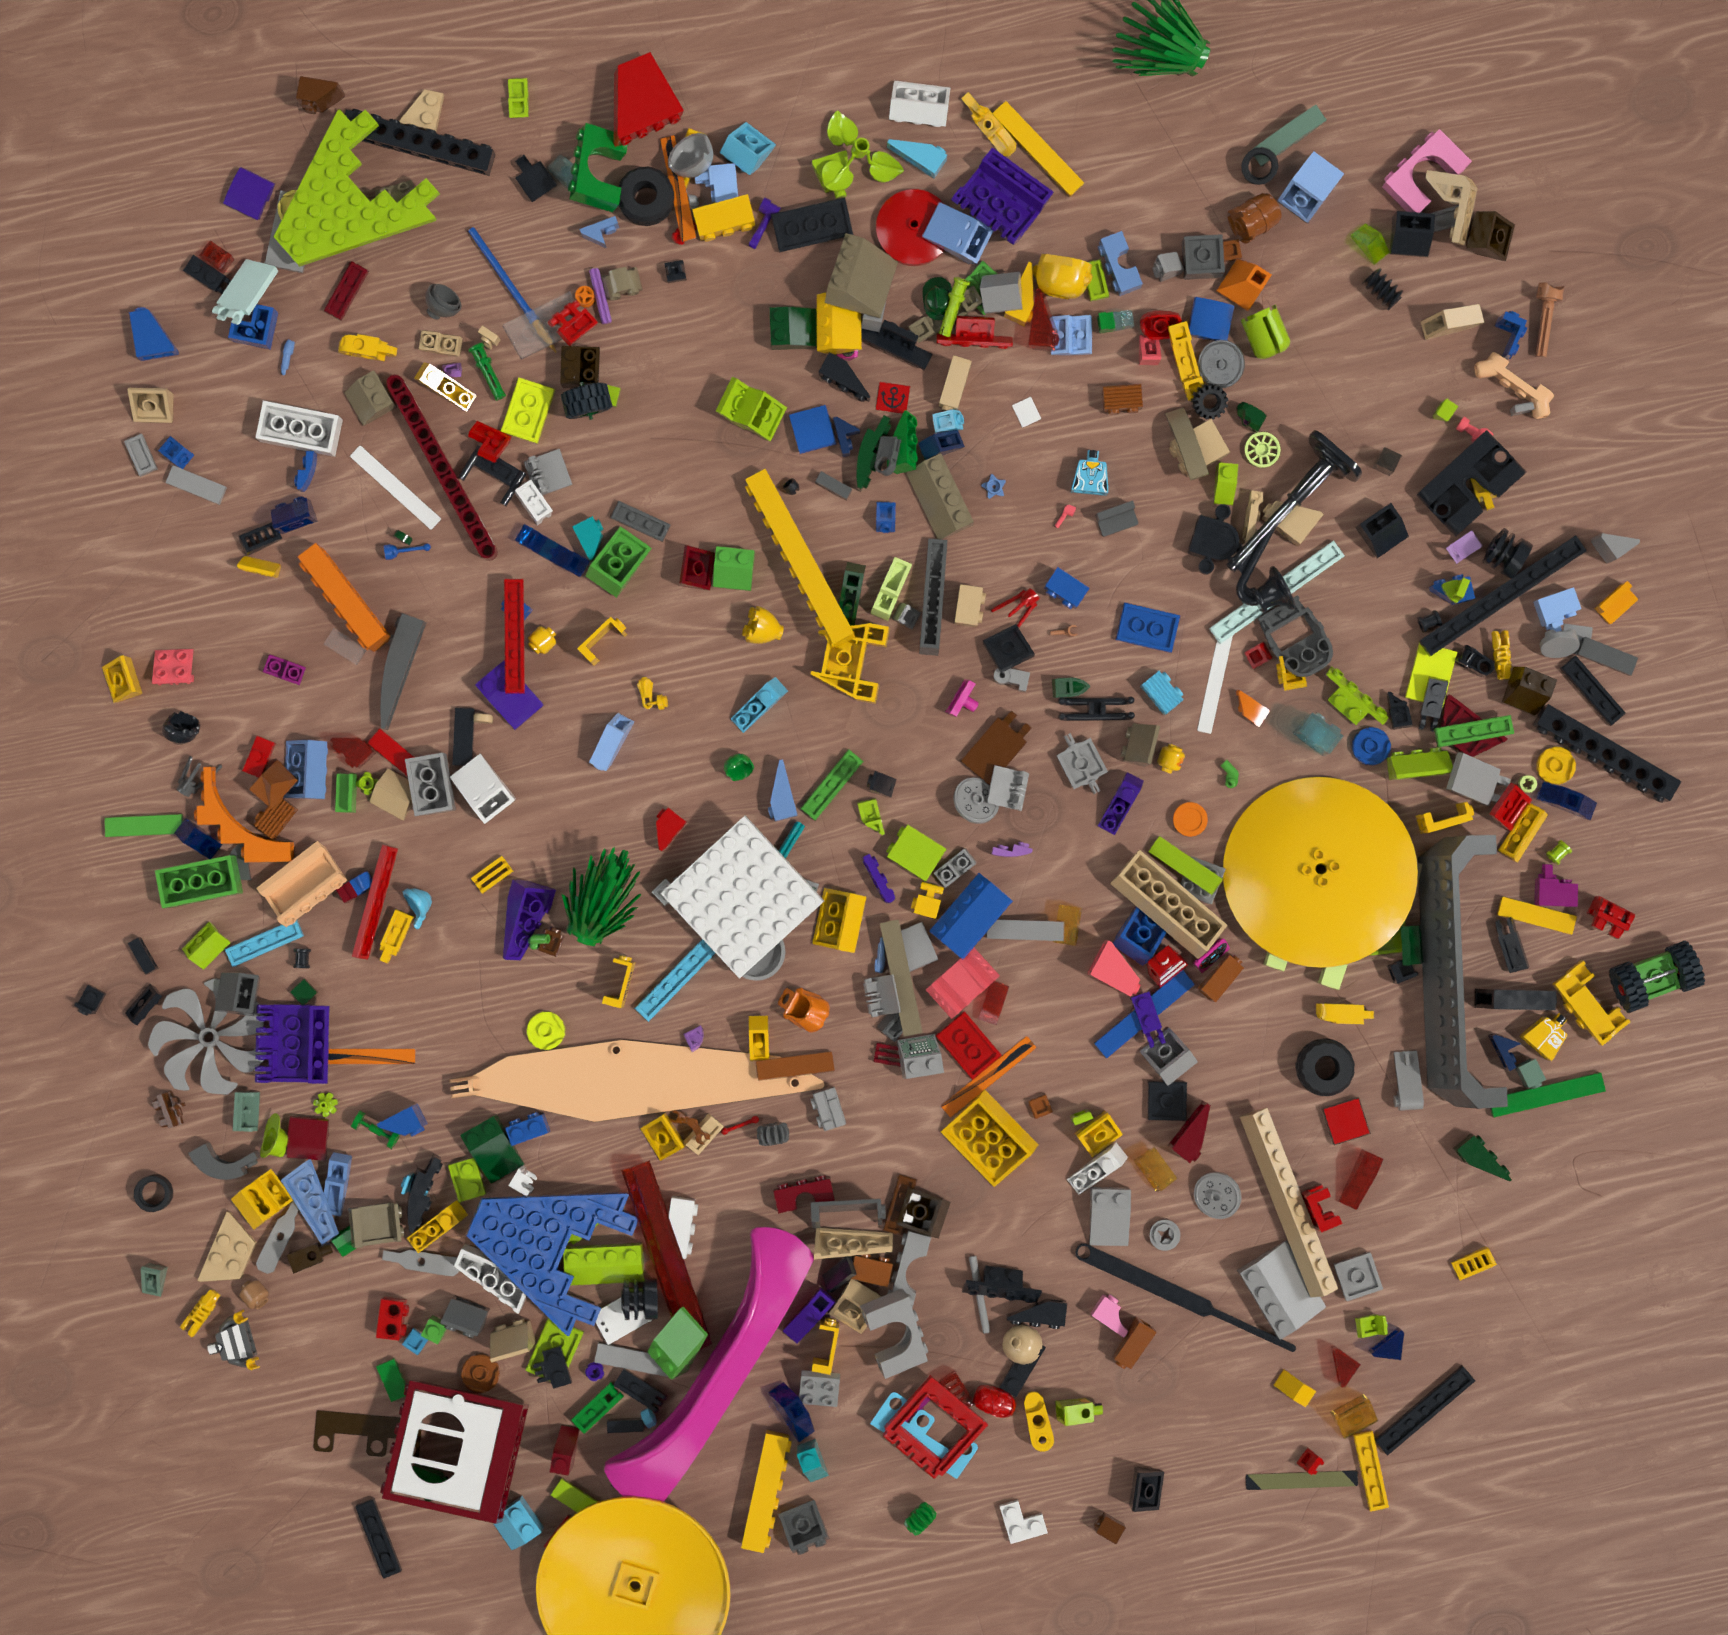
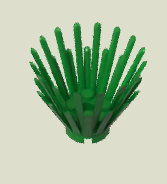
M1147 0L1161 16L1158 18L1138 3L1132 2L1133 8L1149 18L1146 23L1161 34L1124 16L1123 21L1143 31L1150 35V37L1140 34V39L1119 32L1116 33V37L1149 49L1143 48L1132 51L1114 47L1112 51L1160 62L1113 59V63L1133 65H1118L1115 68L1139 69L1133 72L1140 74L1139 76L1185 73L1190 76L1197 75L1198 73L1194 70L1196 67L1200 69L1204 67L1211 49L1206 44H1210V42L1202 37L1180 1L1173 0L1174 5L1171 0H1161L1160 6L1155 0Z

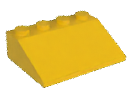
M986 1090L982 1091L941 1131L993 1187L1030 1157L1039 1145Z

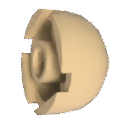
M1013 1326L1003 1337V1351L1015 1363L1023 1365L1032 1363L1038 1358L1040 1349H1042L1041 1336L1037 1330L1030 1326Z

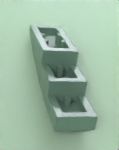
M1314 105L1254 148L1264 147L1270 149L1276 156L1280 155L1326 122L1327 119L1318 106ZM1262 154L1254 156L1260 166H1264L1270 161L1268 157Z

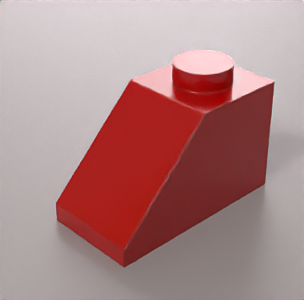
M669 807L666 810L663 808L656 816L658 818L656 821L658 848L662 852L687 823Z

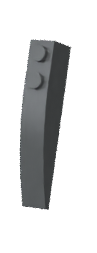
M928 539L919 654L938 656L948 540Z
M403 613L401 617L397 618L395 634L391 635L388 645L390 648L383 673L380 711L381 728L388 730L427 624L423 620Z

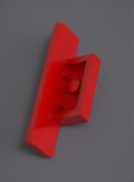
M957 316L956 334H951L950 337L937 333L936 343H940L942 346L959 344L962 347L978 345L981 348L997 346L998 348L1006 349L1013 347V337L994 336L995 318Z

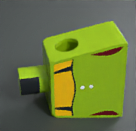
M1087 1398L1055 1400L1056 1420L1065 1426L1094 1422L1095 1415H1103L1102 1403L1093 1404Z

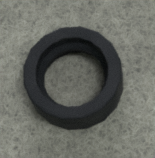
M1264 147L1254 148L1249 151L1241 164L1245 179L1256 185L1266 184L1271 181L1277 174L1279 167L1275 153ZM1262 154L1269 158L1271 170L1266 176L1258 178L1249 171V162L1252 157Z
M153 1174L142 1178L134 1188V1199L140 1209L146 1212H156L170 1204L174 1190L167 1178L162 1175ZM150 1182H157L164 1188L165 1196L159 1204H149L143 1198V1189Z

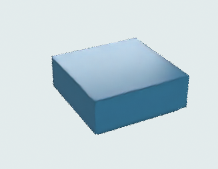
M413 1328L402 1345L416 1355H419L428 1339L422 1337V1333Z

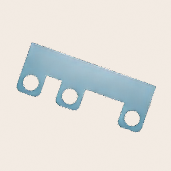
M896 1392L889 1395L870 1423L882 1432L886 1431L884 1426L899 1410H894L890 1407V1400L899 1398L902 1401V1406L907 1401V1399ZM919 1410L910 1423L905 1421L901 1426L942 1459L949 1452V1449L926 1435L935 1419L926 1411ZM921 1415L929 1418V1423L925 1427L917 1425V1418ZM973 1442L971 1444L972 1452L968 1455L962 1454L946 1473L957 1479L977 1451V1444Z

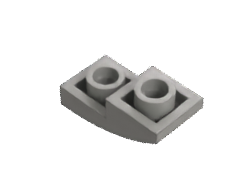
M964 848L935 871L934 874L946 888L977 862L968 850Z

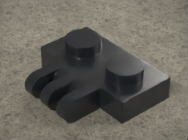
M559 1345L543 1350L544 1361L532 1364L533 1368L541 1367V1370L535 1371V1376L544 1375V1377L538 1378L537 1382L542 1383L550 1380L553 1389L571 1384L572 1379L562 1346Z

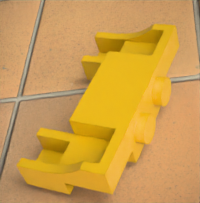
M1579 961L1552 985L1562 996L1565 1009L1570 1014L1573 1013L1577 1018L1575 1020L1577 1025L1581 1029L1588 1030L1596 1042L1603 1046L1628 1025L1630 1020L1623 1016L1620 1012L1621 1009L1617 1006L1608 1013L1604 1011L1587 987L1584 986L1595 975L1586 968L1584 961Z

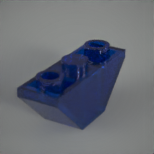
M1548 782L1542 783L1536 800L1591 821L1597 802L1584 794Z
M784 1382L767 1393L798 1443L815 1432L809 1412L800 1398Z

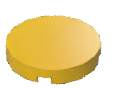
M1551 747L1539 755L1536 769L1544 782L1551 785H1560L1573 777L1576 771V762L1567 749Z

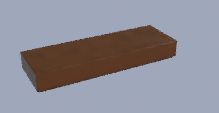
M901 1174L898 1175L883 1231L902 1235L904 1227L896 1224L908 1188L915 1189L917 1179Z

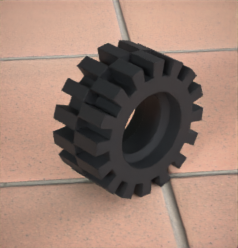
M1208 383V385L1202 384L1201 388H1196L1197 392H1194V398H1191V402H1193L1192 408L1195 409V412L1208 420L1221 417L1220 414H1224L1225 407H1228V404H1226L1228 401L1226 392L1221 387L1212 383ZM1213 394L1217 399L1216 405L1210 409L1205 408L1203 399L1205 396Z

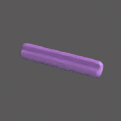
M598 268L589 270L600 319L602 324H609L612 320L600 271Z

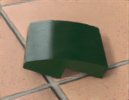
M1421 925L1401 927L1403 966L1423 964Z

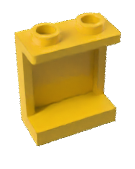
M1468 802L1457 803V816L1433 822L1431 812L1416 815L1420 834L1430 833L1473 820L1474 811L1472 805H1469Z

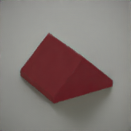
M685 545L679 581L680 586L710 590L715 553Z

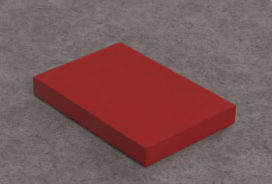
M965 1011L936 1035L938 1040L972 1080L1002 1056Z

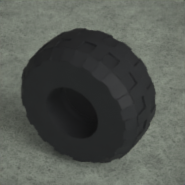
M649 166L637 167L627 172L620 181L619 208L629 221L639 226H651L661 223V221L669 216L674 206V190L670 180L662 171ZM651 188L657 193V196L651 204L641 205L635 201L636 193L640 189Z
M1316 1039L1306 1044L1299 1052L1295 1063L1296 1075L1302 1086L1309 1092L1319 1096H1334L1343 1092L1350 1085L1355 1073V1063L1350 1051L1343 1044L1332 1039ZM1330 1056L1335 1063V1071L1329 1078L1321 1079L1316 1074L1315 1064L1321 1057Z

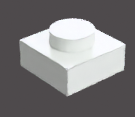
M667 879L662 881L652 891L664 906L669 903L661 895L671 884Z

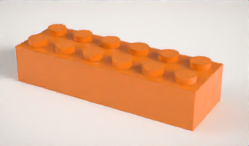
M315 543L298 556L301 561L298 563L300 567L309 575H312L310 580L317 588L319 587L320 590L324 591L322 595L327 602L335 605L334 611L340 618L347 621L345 625L349 631L358 635L357 641L367 651L370 649L375 652L389 641L391 635L323 547Z

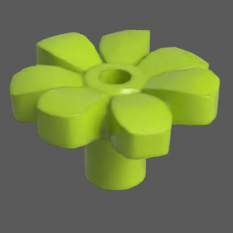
M330 1092L326 1096L324 1093H320L318 1095L319 1099H315L313 1102L314 1106H318L315 1112L317 1114L322 1112L323 1117H328L330 1112L334 1114L337 1111V1108L334 1106L338 1105V1100L332 1099L334 1095Z

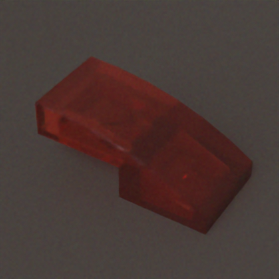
M996 981L989 985L978 1017L979 1020L997 1025L1008 993V985Z

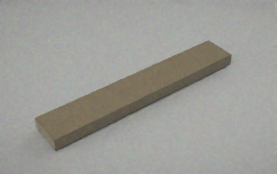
M899 919L880 923L890 974H894L903 1035L905 1037L923 1033Z

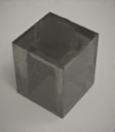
M1384 447L1380 450L1372 468L1390 476L1394 473L1402 455Z

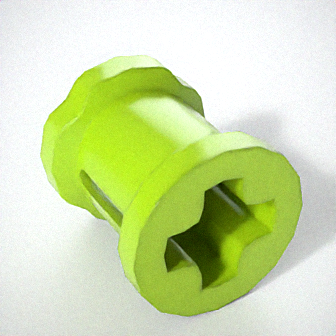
M1559 840L1558 845L1551 851H1548L1546 855L1554 864L1559 865L1560 861L1567 854L1572 853V850L1565 842Z

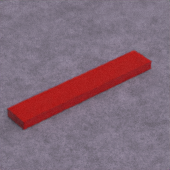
M504 579L505 694H525L524 579Z
M386 845L381 847L352 957L366 960L369 958L398 848Z

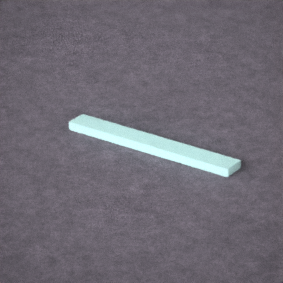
M1335 541L1326 545L1283 576L1291 594L1345 556ZM1243 604L1209 628L1219 644H1221L1263 613H1261L1257 606Z

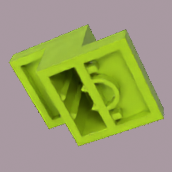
M732 377L716 412L736 426L755 432L763 439L771 442L787 407L766 392L749 387L739 379Z

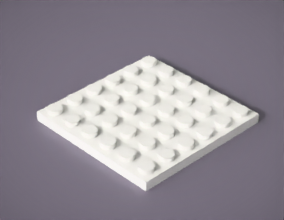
M746 815L661 893L739 979L824 902L821 896Z

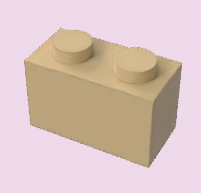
M960 584L954 624L977 628L978 623H982L983 612H980V605L985 603L986 593H982V587Z

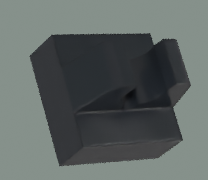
M683 260L664 263L668 283L687 280Z

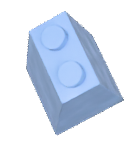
M1313 151L1277 201L1308 223L1344 173Z

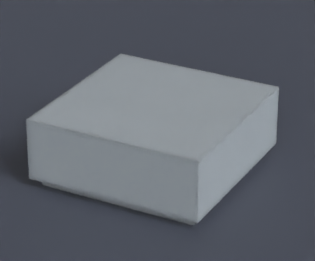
M1533 402L1513 406L1510 409L1511 416L1530 413L1535 409Z

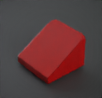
M1265 642L1244 652L1253 669L1273 659Z

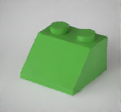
M716 546L713 587L751 591L755 550Z

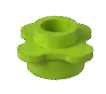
M365 772L363 777L356 781V786L364 790V794L370 795L378 780L374 779L370 772Z

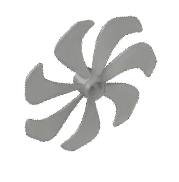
M218 978L204 983L215 995V1006L220 983ZM182 989L167 995L162 1009L178 1007L184 1010L201 1030L197 1034L181 1025L168 1021H161L154 1026L148 1042L149 1049L154 1056L158 1055L159 1050L165 1043L172 1040L192 1039L199 1040L200 1042L179 1052L166 1062L164 1073L171 1085L178 1090L188 1091L190 1089L185 1079V1072L194 1057L204 1047H207L200 1078L202 1088L211 1094L226 1095L231 1093L238 1084L221 1077L216 1066L213 1047L217 1045L228 1061L239 1071L249 1073L255 1070V1067L264 1061L255 1059V1055L266 1054V1052H255V1050L241 1051L219 1041V1037L257 1034L256 1028L263 1027L264 1021L256 1020V1016H263V1013H256L257 1005L260 1004L256 1002L254 1016L245 1015L236 1024L217 1032L215 1028L227 1013L214 1011L211 1026L206 1028L199 998L193 990ZM207 1033H213L214 1039L210 1043H206L204 1040Z

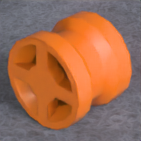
M581 286L576 290L575 298L581 307L589 308L595 303V294L590 287Z

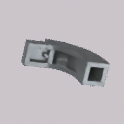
M210 1142L188 1153L200 1171L210 1177L221 1180L235 1179L248 1174L245 1166L250 1168L258 1164L257 1159L261 1158L257 1150L236 1162H228L221 1159L215 1153Z

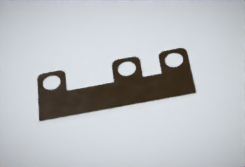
M317 1410L313 1448L319 1452H331L334 1446L335 1433L368 1436L366 1453L369 1456L383 1457L386 1455L387 1439H396L397 1435L394 1434L396 1424L400 1423L401 1418ZM422 1429L418 1430L414 1457H419ZM321 1436L329 1438L330 1445L327 1448L318 1446V1439ZM378 1440L383 1444L381 1452L374 1453L371 1450L370 1446L373 1441Z

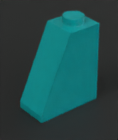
M816 1439L799 1444L797 1446V1457L802 1471L808 1480L813 1482L829 1476Z

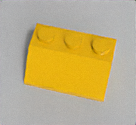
M748 194L692 209L700 241H712L716 239V236L720 235L724 237L731 236L735 231L741 230L745 232L755 226Z
M826 293L817 294V351L825 354L830 352L835 355L862 350L861 313L825 303Z
M824 888L822 895L824 902L820 905L812 944L855 953L866 896Z

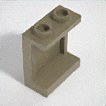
M390 1202L348 1208L353 1248L388 1242H401V1237H404L403 1226L400 1225L399 1218L402 1217L401 1206H398V1203Z

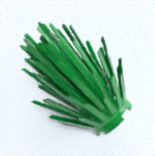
M613 847L603 864L606 854L604 848L598 866H594L595 862L594 860L592 861L593 857L590 855L584 884V875H580L578 897L576 896V869L573 867V882L570 880L569 883L571 909L568 897L562 894V899L569 921L566 928L569 935L572 933L578 938L577 942L588 946H595L596 943L602 944L605 937L627 927L622 924L632 919L634 915H628L639 908L631 907L626 911L640 898L641 894L636 895L612 918L623 901L628 897L630 891L635 886V880L640 875V871L637 872L627 888L623 889L636 865L627 866L630 858H627L629 852L626 850H622L618 858L614 854L615 847Z

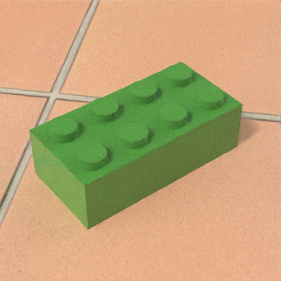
M234 855L155 870L162 908H173L243 893L237 858Z

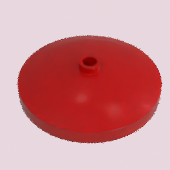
M920 189L903 190L891 196L881 207L876 221L877 239L883 251L898 261V263L907 266H921L937 259L945 250L923 238L922 235L938 203H944L934 194ZM911 223H913V224L916 223V224H918V226H917V227H912V226H911Z

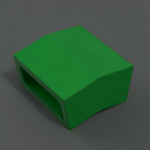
M350 1225L331 1239L342 1257L356 1249L352 1247Z

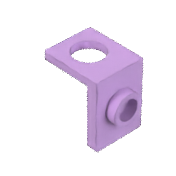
M1470 531L1446 549L1457 564L1481 548L1482 544L1474 532Z

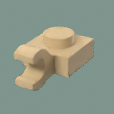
M484 326L478 331L481 340L488 349L491 350L493 344L497 346L500 342L499 336Z

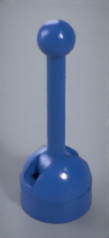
M428 543L424 544V546L397 549L396 546L391 544L384 545L386 560L396 558L398 553L429 551L431 549Z

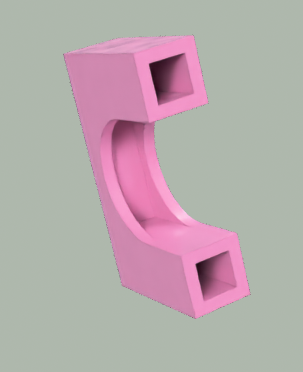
M1440 129L1436 133L1432 131L1424 139L1426 143L1422 147L1418 145L1411 152L1412 156L1408 160L1404 158L1397 167L1399 169L1395 173L1391 171L1384 178L1386 182L1382 188L1406 212L1421 213L1431 202L1414 183L1412 173L1417 163L1433 161L1439 164L1447 173L1460 175L1472 162Z

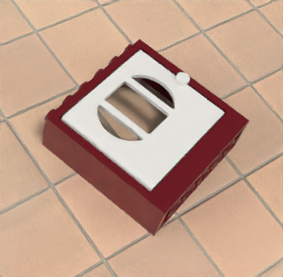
M410 1380L404 1389L405 1402L401 1404L399 1415H401L400 1423L396 1424L394 1434L397 1435L395 1443L392 1442L390 1447L391 1461L387 1463L385 1468L387 1478L380 1490V1493L383 1494L382 1499L494 1524L502 1522L529 1405L423 1381ZM419 1390L450 1396L453 1399L419 1392ZM464 1400L473 1401V1402L482 1403V1404H487V1405H491V1406H496V1407H500V1408H504V1409L501 1410V1409H496V1408L487 1407V1406H483V1405H478V1404H474V1403L464 1402ZM435 1412H447L460 1420L465 1431L460 1432L424 1424L422 1420ZM422 1429L462 1438L463 1444L458 1465L455 1466L414 1457L413 1451L418 1430ZM416 1463L452 1471L454 1475L442 1483H428L416 1475L411 1464ZM394 1492H398V1493H402V1494H407V1495H411V1496H416V1497H420V1498H425V1499H429V1500H434V1501H438V1502L448 1503V1504H452V1505H457V1506H461V1507H466V1508H470V1509H475V1510H479L480 1513H479V1512H475V1511L466 1510V1509L457 1508V1507H452V1506H447V1505H443V1504H438V1503H434V1502H429V1501H425V1500H420V1499H416V1498H411V1497H407V1496H402V1495L394 1494Z

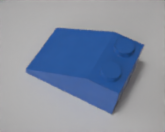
M1136 906L1112 943L1117 949L1143 966L1153 957L1167 932Z

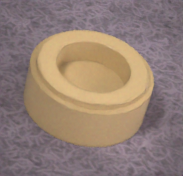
M475 714L473 722L492 724L493 716L489 714Z

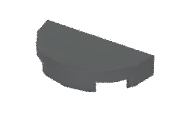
M244 843L237 845L230 855H234L237 858L240 879L252 880L249 862H244V858L241 857V848L244 847Z

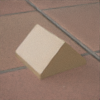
M163 388L127 389L134 422L172 423V392Z
M387 769L375 784L370 803L404 821L413 805L408 779Z

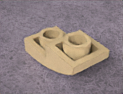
M422 331L419 350L460 357L463 338L460 336L442 335L438 332Z

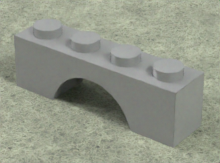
M908 1229L907 1234H903L901 1244L904 1245L903 1251L898 1252L896 1263L899 1264L898 1270L893 1271L891 1282H894L893 1289H889L887 1294L903 1288L906 1294L911 1295L914 1302L916 1291L907 1283L906 1270L913 1260L927 1255L931 1240L930 1236Z

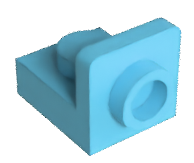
M952 409L932 414L935 433L963 430L964 417L960 411Z

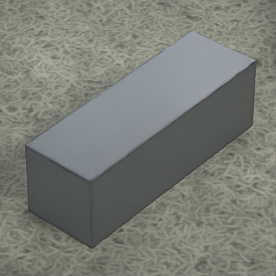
M822 471L815 481L817 485L846 501L852 492V488Z

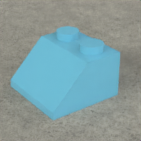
M745 122L728 135L720 153L728 161L735 163L743 172L751 175L762 165L776 144Z
M523 1496L506 1506L503 1521L494 1524L511 1550L526 1544L542 1533L544 1526Z

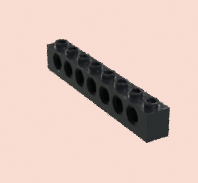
M346 109L344 115L352 121L362 111ZM371 114L379 126L364 138L362 142L490 176L496 155L491 146L486 144L479 146L473 144L468 139L457 140L450 134L439 135L431 129L424 131L418 129L413 124H407L406 126L400 124L395 119L387 121L379 115ZM380 128H386L384 134H377ZM398 133L405 134L402 139H396ZM423 138L421 144L416 145L414 144L415 139ZM435 143H441L439 149H432ZM453 148L460 149L457 154H451ZM471 153H478L476 159L471 160L469 156Z
M1549 704L1542 707L1533 723V726L1537 728L1536 731L1540 734L1552 736L1554 742L1569 746V750L1575 754H1583L1590 763L1602 765L1604 771L1610 774L1616 773L1620 776L1619 779L1628 784L1630 782L1636 785L1637 790L1652 794V798L1660 803L1671 801L1682 782ZM1554 721H1557L1560 725L1558 731H1555L1552 727ZM1571 730L1576 733L1574 741L1569 738ZM1587 740H1590L1593 744L1591 750L1586 748ZM1604 750L1609 752L1608 760H1605L1602 756ZM1621 759L1626 763L1624 770L1619 767ZM1637 769H1640L1642 771L1643 775L1641 779H1638L1636 777ZM1654 779H1657L1659 782L1657 789L1652 785Z

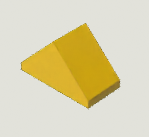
M1283 1369L1273 1384L1292 1400L1304 1407L1308 1405L1316 1393V1390L1285 1369Z

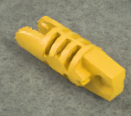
M1503 630L1499 634L1498 631H1492L1493 657L1498 680L1510 679L1512 663L1510 661L1508 630Z
M210 1289L206 1295L199 1299L198 1303L191 1310L192 1312L189 1313L181 1324L180 1328L187 1330L193 1323L188 1331V1335L191 1338L195 1336L204 1321L211 1314L210 1312L214 1310L215 1303L219 1299L220 1294Z

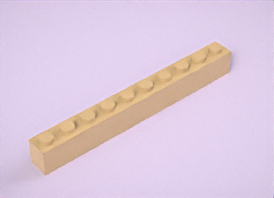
M1268 1108L1251 1111L1241 1116L1240 1119L1310 1298L1326 1296L1337 1290L1338 1287Z

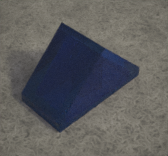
M1397 1327L1369 1349V1353L1374 1357L1401 1360L1404 1332Z

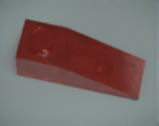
M1036 289L1028 346L1033 350L1055 351V347L1059 344V335L1057 334L1058 332L1045 293L1040 289Z
M1362 1149L1338 1202L1357 1210L1376 1178L1384 1159Z

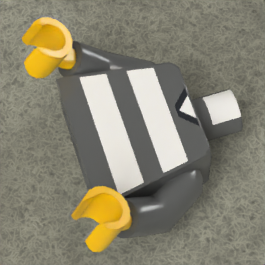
M241 1310L229 1316L220 1325L219 1332L215 1334L216 1342L207 1345L210 1355L220 1353L222 1361L227 1360L229 1364L254 1370L260 1368V1366L255 1364V1360H259V1357H254L257 1355V1350L248 1317L243 1318L242 1312L244 1310Z

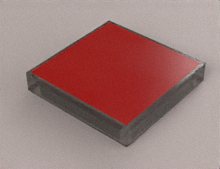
M1359 1097L1321 1108L1333 1145L1371 1134Z

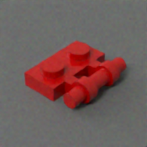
M577 300L566 304L562 311L553 314L552 318L548 321L550 327H554L556 324L560 325L557 333L568 346H571L598 323L586 308L581 312L577 310L580 306ZM571 315L573 318L567 322L565 317Z

